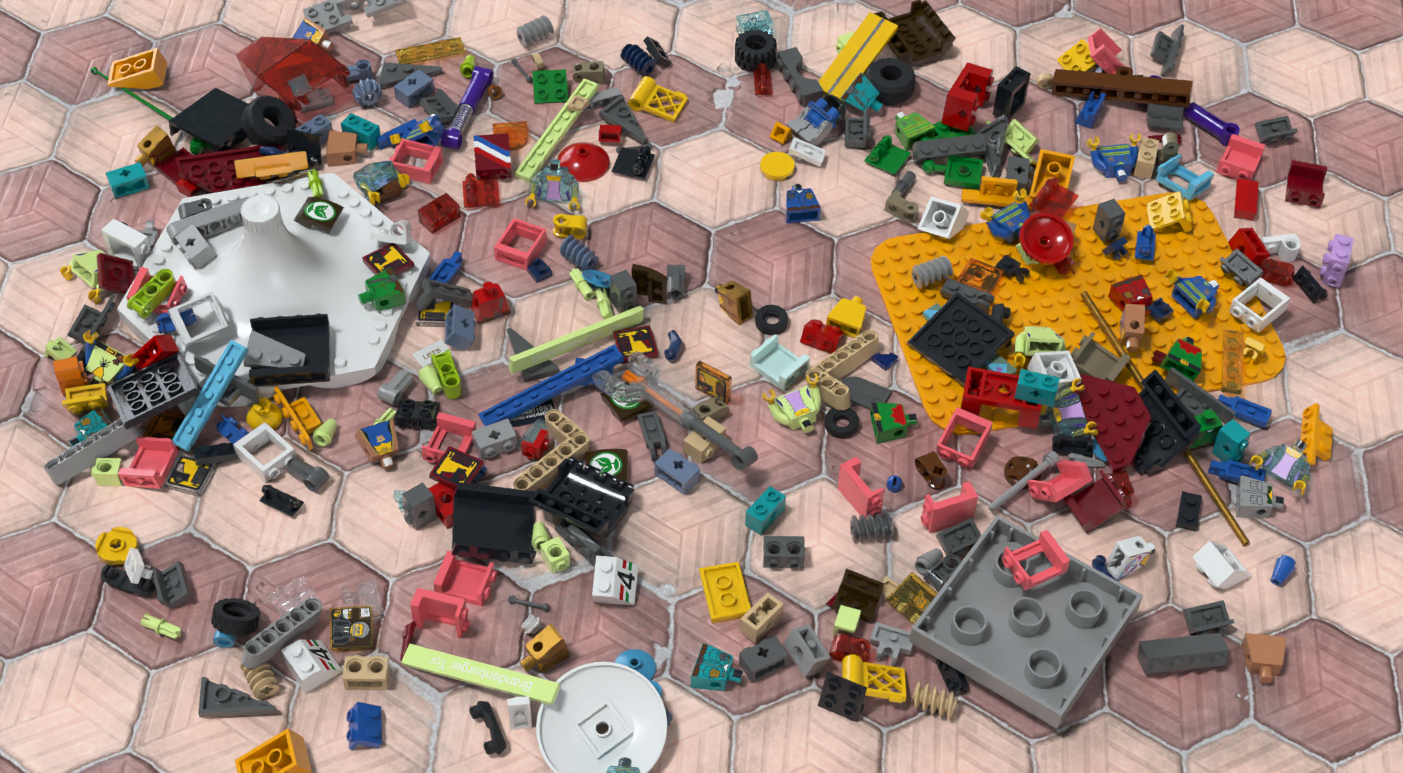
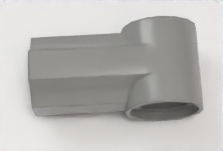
M405 369L399 370L388 384L383 383L380 386L377 397L393 406H397L403 397L404 391L414 381L413 376Z

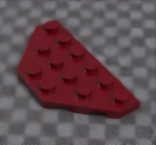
M280 144V145H276V146H270V147H276V148L280 149L281 151H283V150H282V147H281V144ZM265 145L175 158V166L179 177L211 193L267 183L256 176L237 178L234 163L235 160L264 157L260 155L259 149Z
M1085 374L1080 375L1082 382L1077 385V388L1085 385V389L1083 391L1076 390L1071 395L1077 394L1073 399L1076 403V400L1081 403L1086 423L1093 421L1097 424L1096 427L1091 428V431L1095 429L1098 431L1094 438L1111 470L1115 474L1131 467L1137 450L1140 449L1144 440V434L1151 424V415L1135 387Z

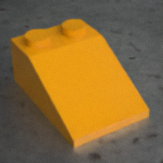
M158 48L113 61L108 86L135 89L160 87L164 85L168 62Z
M1040 149L1029 197L1064 204L1075 156Z
M289 728L235 759L237 773H312L304 738Z

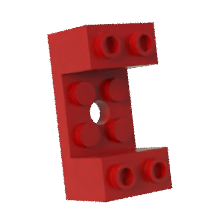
M967 62L947 94L941 124L968 131L970 126H974L976 121L975 111L978 110L979 106L982 107L985 101H989L991 95L989 87H992L994 82L992 69Z
M968 367L961 409L977 416L980 414L981 404L1019 411L1017 426L1037 429L1042 405L1014 398L1019 375ZM1004 388L1009 392L1003 393L999 389Z

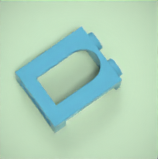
M1178 154L1158 167L1156 181L1175 192L1180 191L1183 197L1192 200L1210 187L1214 173L1208 170L1198 176L1179 165L1181 154ZM1167 175H1178L1190 182L1187 190L1169 180Z

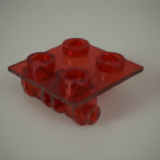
M473 173L467 174L465 177L466 181H462L464 208L500 205L498 179L476 180V176Z
M1053 177L1047 180L1029 206L1041 213H1050L1062 219L1079 195L1059 185V179Z

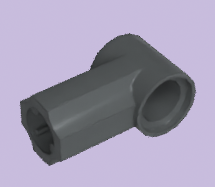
M667 265L668 296L673 299H680V297L684 296L685 265Z
M299 458L293 459L288 468V473L301 480L312 492H317L330 479L328 472L320 466L313 467Z

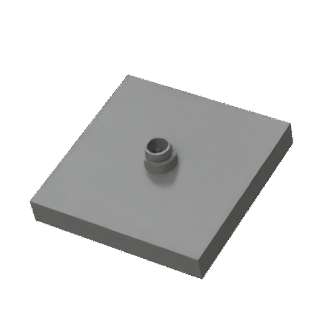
M996 515L911 628L909 642L1058 729L1139 609L1143 595L1066 552L1064 553L1070 559L1066 573L1024 591L1022 586L1018 585L1014 580L1012 572L1003 564L1004 550L1008 547L1012 552L1039 540V537ZM1043 552L1019 562L1028 576L1053 567Z

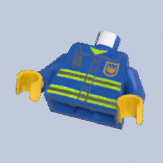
M431 114L430 117L417 122L408 136L400 137V134L397 133L389 137L393 145L400 143L402 139L436 146L445 128L442 122H440L439 116Z
M1133 133L1129 136V142L1132 143V146L1129 144H1119L1096 148L1100 142L1097 136L1094 137L1095 144L1089 138L1086 144L1092 150L1090 151L1092 165L1102 172L1106 178L1116 177L1118 182H1124L1137 163L1139 152L1137 143L1141 139L1140 133L1137 134V140L1133 139Z
M1024 188L1020 190L1021 196L1018 194V191H1015L1013 194V198L1019 201V203L1014 202L993 214L991 207H987L980 212V218L987 220L988 229L994 237L1004 239L1008 243H1013L1019 239L1021 226L1030 217L1027 202H1024L1023 199L1027 194Z
M1170 269L1165 277L1170 279L1169 282L1171 284H1175L1171 297L1194 319L1202 313H1212L1216 305V290L1219 289L1217 281L1207 282L1202 276L1193 278L1180 277L1177 271Z

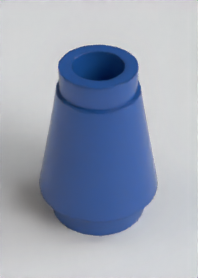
M1281 555L1280 558H1277L1270 581L1276 586H1281L1296 569V561L1287 555Z

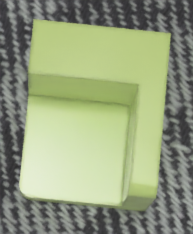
M841 605L834 625L833 636L837 637L840 629L854 633L859 625L861 610Z

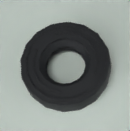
M765 305L756 313V327L760 332L767 335L780 334L787 328L788 314L780 306ZM767 316H775L779 321L775 324H769L765 321V318Z
M833 407L825 416L824 426L833 437L849 438L859 428V417L851 408L837 410ZM837 418H845L849 421V424L846 427H839L834 421Z

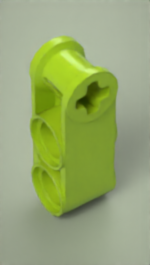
M170 269L158 271L150 281L128 300L127 308L137 312L140 318H147L173 292L177 284L173 272Z
M447 349L445 352L436 355L430 354L432 366L436 369L445 396L449 399L459 398L462 394L461 382L450 350Z

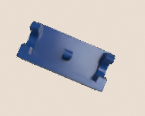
M1094 91L1091 92L1075 124L1091 129L1103 108L1106 94L1101 93L1099 99H1095Z

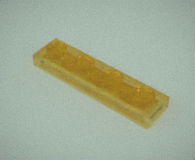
M461 37L395 50L398 64H412L465 53Z
M1224 330L1221 392L1241 395L1244 332Z

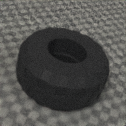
M879 59L872 63L866 71L865 77L879 91L876 99L884 105L904 103L914 92L916 83L914 70L900 59Z
M268 95L259 96L252 100L245 108L241 118L243 130L248 138L257 145L276 146L281 144L283 146L288 141L287 127L296 129V119L291 108L279 98ZM264 118L270 120L274 126L268 124Z

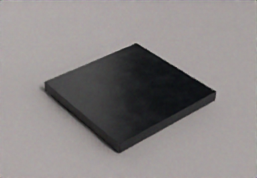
M956 292L914 334L907 344L965 386L968 367L983 369L1015 336V332Z
M179 352L107 386L126 430L200 394Z

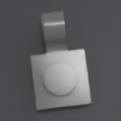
M147 220L145 230H139V232L148 237L152 250L157 242L158 233L156 231L157 227H154L155 221Z

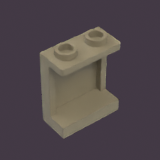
M1091 332L1089 337L1085 335L1079 343L1080 349L1076 347L1071 353L1078 372L1113 382L1130 359V356L1124 353L1121 358H1118L1092 339L1095 335L1094 332Z

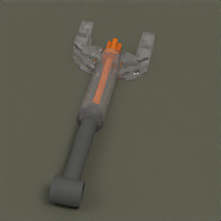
M635 351L628 357L632 369L641 375V377H638L631 371L626 370L625 374L622 375V379L627 381L629 386L605 370H600L593 374V382L596 387L617 402L636 403L647 401L688 431L694 429L732 456V464L737 470H743L758 460L757 452L753 447L747 446L741 449L701 421V416L661 388V366L641 352Z

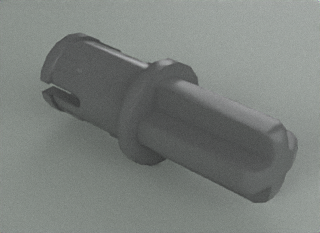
M907 171L904 177L898 180L897 186L891 194L897 190L902 193V197L910 189V185L915 180L916 175L912 171Z

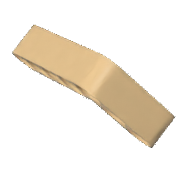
M867 330L806 371V377L809 375L811 382H815L814 373L818 375L816 386L819 387L821 400L837 410H846L850 407L849 388L838 380L879 352L878 333L874 330Z
M552 409L547 411L545 414L546 430L561 444L519 475L513 482V488L536 491L538 488L543 490L558 477L559 465L565 458L575 457L581 460L586 456V452L590 451L589 435L559 410Z

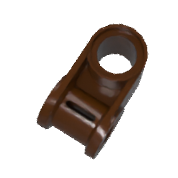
M933 451L915 458L916 469L923 476L928 486L934 490L944 488V477L947 475V469L940 461L938 455Z

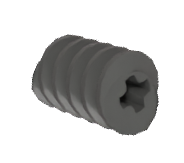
M887 512L883 513L882 517L879 513H876L874 518L872 514H868L867 518L864 515H860L859 519L855 515L851 517L850 533L852 541L855 535L861 541L864 534L867 540L870 539V534H873L874 538L877 539L878 533H881L882 537L885 538L886 532H889L890 537L893 538V522Z

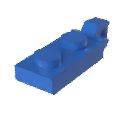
M416 119L387 131L376 138L378 148L382 150L388 146H394L395 148L400 143L393 145L389 136L397 133L400 134V137L408 136L417 123Z
M455 251L450 259L444 258L429 279L450 284L462 267V253Z
M1220 394L1218 398L1219 401L1236 412L1235 417L1263 428L1266 427L1272 413L1271 409L1238 396L1228 398Z
M1212 460L1208 473L1235 483L1239 482L1240 476L1264 482L1266 470L1261 468L1255 470L1254 466L1232 460L1221 462Z

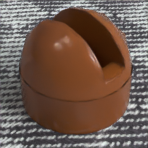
M495 84L491 85L487 90L488 95L491 98L498 99L502 95V88Z

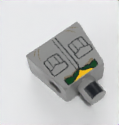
M1240 476L1236 487V517L1267 518L1272 508H1283L1284 497L1273 496L1272 484Z

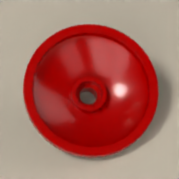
M589 142L574 143L565 147L557 157L558 170L565 178L575 182L594 181L607 172L609 156L602 147Z
M1037 213L1030 216L1021 226L1019 233L1020 244L1024 252L1030 258L1042 264H1056L1063 261L1072 251L1074 244L1073 234L1068 224L1060 217L1050 213Z

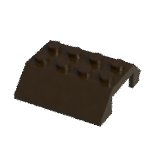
M921 0L911 2L910 12L889 19L883 11L873 13L898 25V30L887 45L898 59L906 62L910 67L942 58L953 46L952 42L956 39L926 0L923 2Z

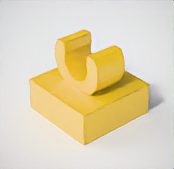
M1247 337L1244 342L1243 356H1246L1251 351L1254 353L1252 360L1255 361L1258 354L1263 355L1265 351L1264 344L1250 337Z

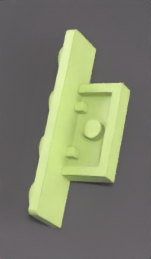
M1013 119L1007 126L1004 144L1011 145V150L1018 156L1022 155L1023 158L1030 159L1029 166L1031 164L1037 166V161L1029 153L1039 142V139L1018 120Z

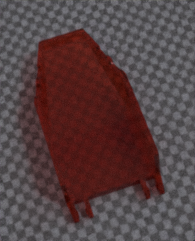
M260 37L236 54V58L253 91L259 96L268 95L285 102L293 111L296 124L298 120L295 110H302L298 101L309 105L310 101L306 96L332 78L345 89L349 87L346 77L350 76L348 68L311 39Z

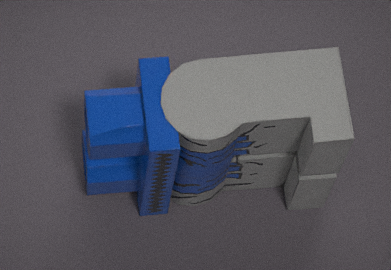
M820 98L816 103L810 101L801 114L794 121L790 120L786 125L791 128L792 134L797 138L817 147L830 131L837 126L835 121L840 114L834 107H831L826 113L824 110L829 105L824 99Z

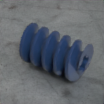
M627 44L621 51V59L641 76H648L657 65V61L636 44Z

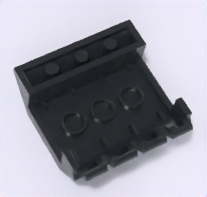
M1157 370L1152 371L1141 381L1145 388L1139 393V396L1151 415L1152 421L1144 434V440L1140 449L1137 450L1133 463L1134 468L1140 475L1146 473L1148 476L1165 470L1195 443L1201 429L1200 423Z
M575 457L565 458L559 465V474L546 491L538 488L528 499V503L593 534L607 538L627 514L635 496V485L621 479L617 486L618 477L604 471L601 478H599L602 472L601 469L587 463L584 470H582L585 462Z

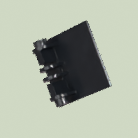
M287 127L289 150H285L284 153L305 151L309 165H322L320 136Z
M648 145L642 146L640 151L621 147L611 172L645 180L655 154H651Z
M412 399L400 401L395 415L396 426L410 428L411 420V428L414 429L415 420H417V429H420V424L422 429H432V427L436 426L434 418L439 402H433L432 400L414 401Z
M827 671L818 706L857 722L860 712H862L865 705L863 701L867 687Z

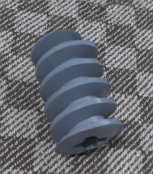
M573 235L565 238L561 244V256L565 257L582 271L593 270L597 265L599 257L595 256V251L590 250L588 246L585 247V244L580 243Z

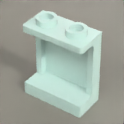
M775 334L771 338L766 339L758 349L752 351L750 367L785 391L809 369L810 357L803 354L799 358L779 344V336Z

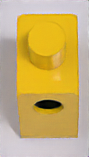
M854 296L852 300L841 299L828 314L826 325L838 326L840 330L845 331V336L856 338L862 332L866 315V306L862 305L863 300L858 296Z

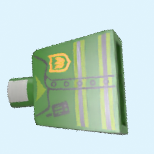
M899 112L895 116L897 120L895 134L906 151L912 149L914 143L920 141L923 137H934L935 126L918 113L914 112L906 116L903 112Z

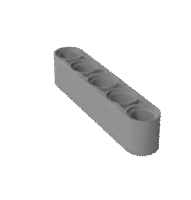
M242 198L170 223L166 229L172 243L177 246L179 242L175 236L192 224L195 225L204 238L242 225L240 208L243 202L249 198Z
M120 418L48 461L44 469L55 485L61 484L95 464L97 458H105L138 438L140 431L136 425L126 430Z
M317 598L304 600L247 641L241 658L243 666L250 669L258 667L314 626L319 620L323 606L322 602Z

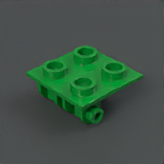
M566 69L532 71L534 104L568 101Z
M886 135L869 153L864 162L895 175L911 155V152L892 145V137Z

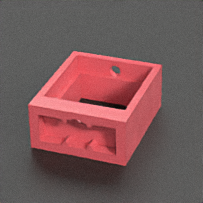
M402 139L400 144L396 146L393 157H390L388 167H391L400 174L409 175L410 180L431 184L443 162L442 148ZM406 155L428 160L424 168L402 164Z
M513 218L494 247L495 260L527 270V266L533 264L532 261L536 259L547 242L546 229ZM516 235L535 241L528 253L509 247Z
M957 407L937 444V454L943 459L957 462L962 467L973 469L992 432L993 422ZM957 424L982 434L971 457L946 446Z

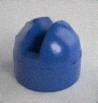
M896 475L890 476L886 483L887 489L890 492H899L902 489V479Z

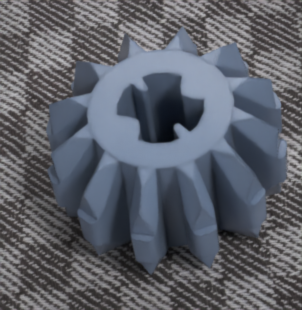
M366 78L365 81L360 79V83H355L352 93L354 100L360 106L365 105L368 107L370 104L375 106V102H380V97L382 96L381 86L374 78L371 80Z

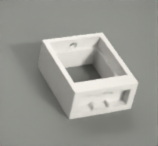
M113 219L101 230L108 254L132 260L133 268L139 271L151 252L148 237Z
M1260 277L1233 299L1229 312L1259 333L1286 311L1290 298ZM1255 296L1273 308L1263 318L1245 306Z
M212 291L169 309V316L184 347L228 329L229 318L226 312L222 313L219 307L222 306L218 295L214 296ZM209 301L220 326L191 338L179 313Z
M265 422L233 444L236 456L265 483L276 478L279 473L290 466L293 459H297L295 449ZM271 440L283 452L263 466L251 453Z

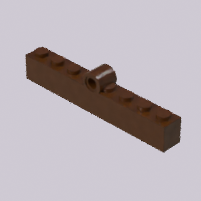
M1127 66L1119 67L1116 70V74L1055 69L1052 81V95L1089 98L1091 92L1094 91L1095 99H1099L1100 94L1104 93L1106 94L1105 100L1190 107L1193 81L1133 76V70Z

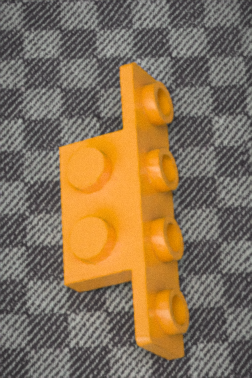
M305 151L234 161L237 178L256 176L260 177V180L270 179V175L278 174V177L289 176L288 173L295 170L308 169Z
M982 176L980 190L962 189L961 202L1007 207L1014 202L1019 203V201L1013 198V194L1017 189V180ZM1026 195L1023 198L1024 202H1027L1028 209H1032L1033 198Z
M278 386L273 387L275 391L273 398L277 406L281 405L284 417L291 420L289 422L294 432L297 431L299 433L298 438L303 446L306 445L309 450H312L313 446L308 434L314 432L322 425L319 418L305 397L288 404Z
M1318 403L1305 408L1302 413L1301 441L1305 442V445L1300 449L1299 453L1302 456L1299 459L1305 460H1299L1298 469L1300 471L1314 465L1316 456L1324 461L1331 458L1333 428L1319 419L1320 405Z

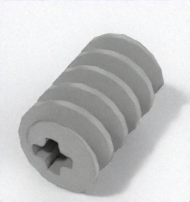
M540 16V18H536L534 21L525 23L517 28L518 40L523 47H526L527 43L529 45L532 44V40L537 42L538 38L543 39L544 36H549V32L553 34V25L548 17Z
M945 256L915 265L912 269V278L918 289L922 288V284L928 286L929 282L934 284L935 280L937 282L941 281V277L947 279L948 274L953 276L951 262Z

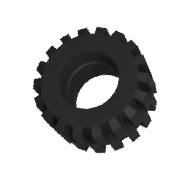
M752 29L751 31H744V33L739 34L735 42L734 56L737 66H740L742 70L745 69L747 72L752 71L753 73L769 70L776 62V39L773 38L772 34L759 29Z

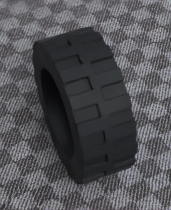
M225 598L214 604L211 624L217 631L233 636L249 635L258 628L260 609L256 604L248 600Z

